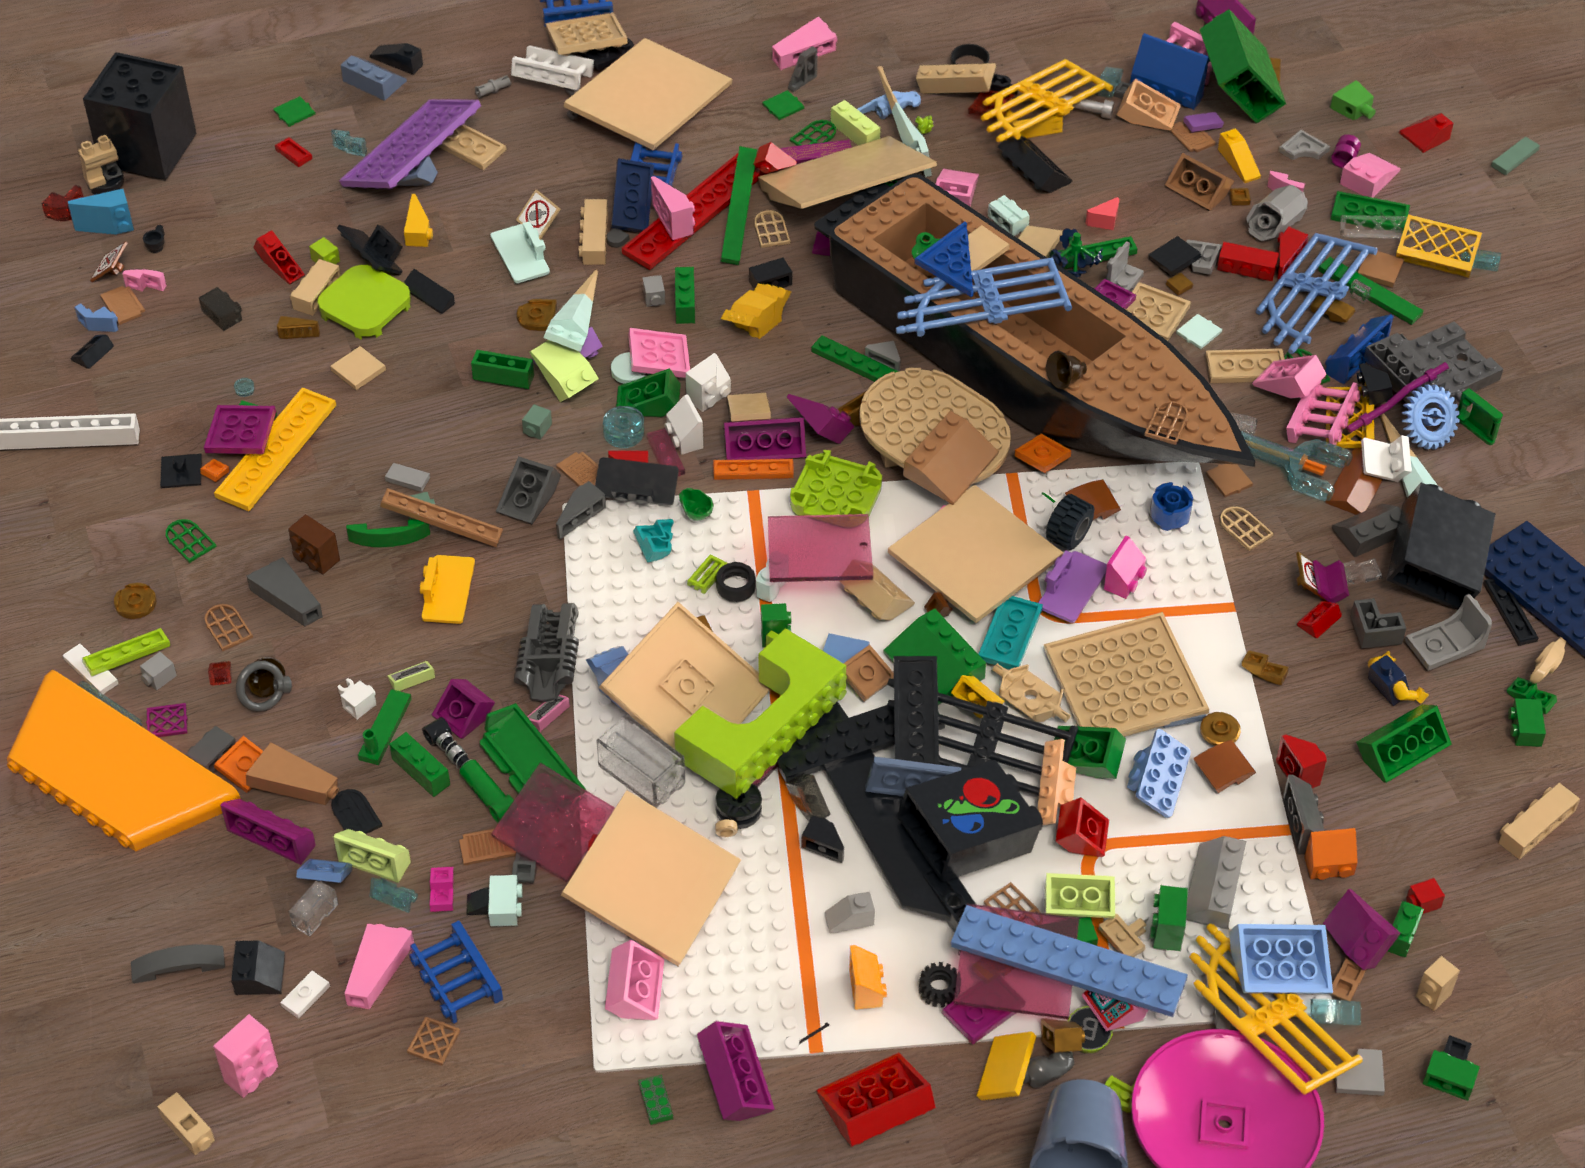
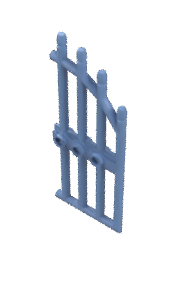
M1315 233L1256 310L1258 315L1262 314L1268 307L1271 316L1263 326L1262 333L1267 334L1276 324L1281 331L1274 339V345L1278 346L1287 335L1295 338L1288 349L1290 354L1295 353L1302 342L1310 344L1311 337L1308 334L1335 299L1341 300L1346 296L1349 286L1345 285L1368 254L1376 255L1378 248ZM1318 241L1327 243L1305 273H1294ZM1335 245L1344 247L1322 277H1311ZM1351 250L1361 252L1339 282L1328 281ZM1282 287L1293 288L1276 309L1273 299ZM1304 291L1310 292L1289 321L1285 323L1280 317L1297 294ZM1322 295L1327 297L1301 332L1292 329L1316 296Z
M1051 257L971 271L975 284L973 285V293L977 292L979 295L977 299L927 307L930 300L964 295L965 293L957 288L941 290L948 283L938 277L923 280L924 286L934 285L926 293L904 297L905 304L920 302L918 308L897 313L898 319L916 317V323L896 327V333L904 334L905 332L917 331V336L921 337L925 334L924 330L985 319L988 320V323L997 324L1008 320V315L1064 306L1066 311H1070L1072 305L1054 259ZM1048 266L1050 271L994 281L992 276ZM1051 279L1055 283L1053 286L1000 295L998 292L999 288ZM1059 293L1060 299L1004 308L1002 303ZM983 306L984 312L923 322L924 315Z

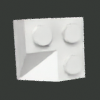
M715 353L686 372V395H689L693 405L702 412L712 407L731 392V378Z

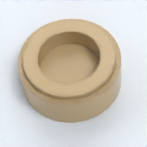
M721 820L715 824L716 834L720 837L734 836L738 832L737 822L734 820Z

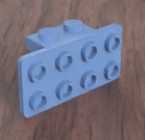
M1162 729L1156 730L1151 745L1136 753L1133 769L1128 776L1130 779L1127 788L1133 792L1136 791V797L1164 817H1171L1191 754L1190 749Z

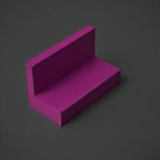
M1314 560L1313 567L1318 594L1328 602L1333 603L1348 597L1349 590L1344 564L1338 560L1324 567L1320 562Z

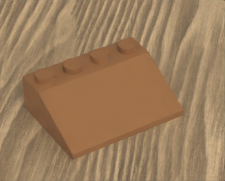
M950 410L904 461L903 476L954 505L994 460L999 451L967 419Z

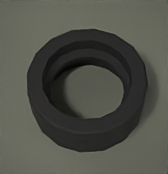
M732 562L725 564L718 570L716 588L722 598L728 601L739 602L748 599L754 593L756 576L754 570L749 565L741 562ZM732 576H740L747 579L748 583L742 587L733 588L727 586L724 581Z

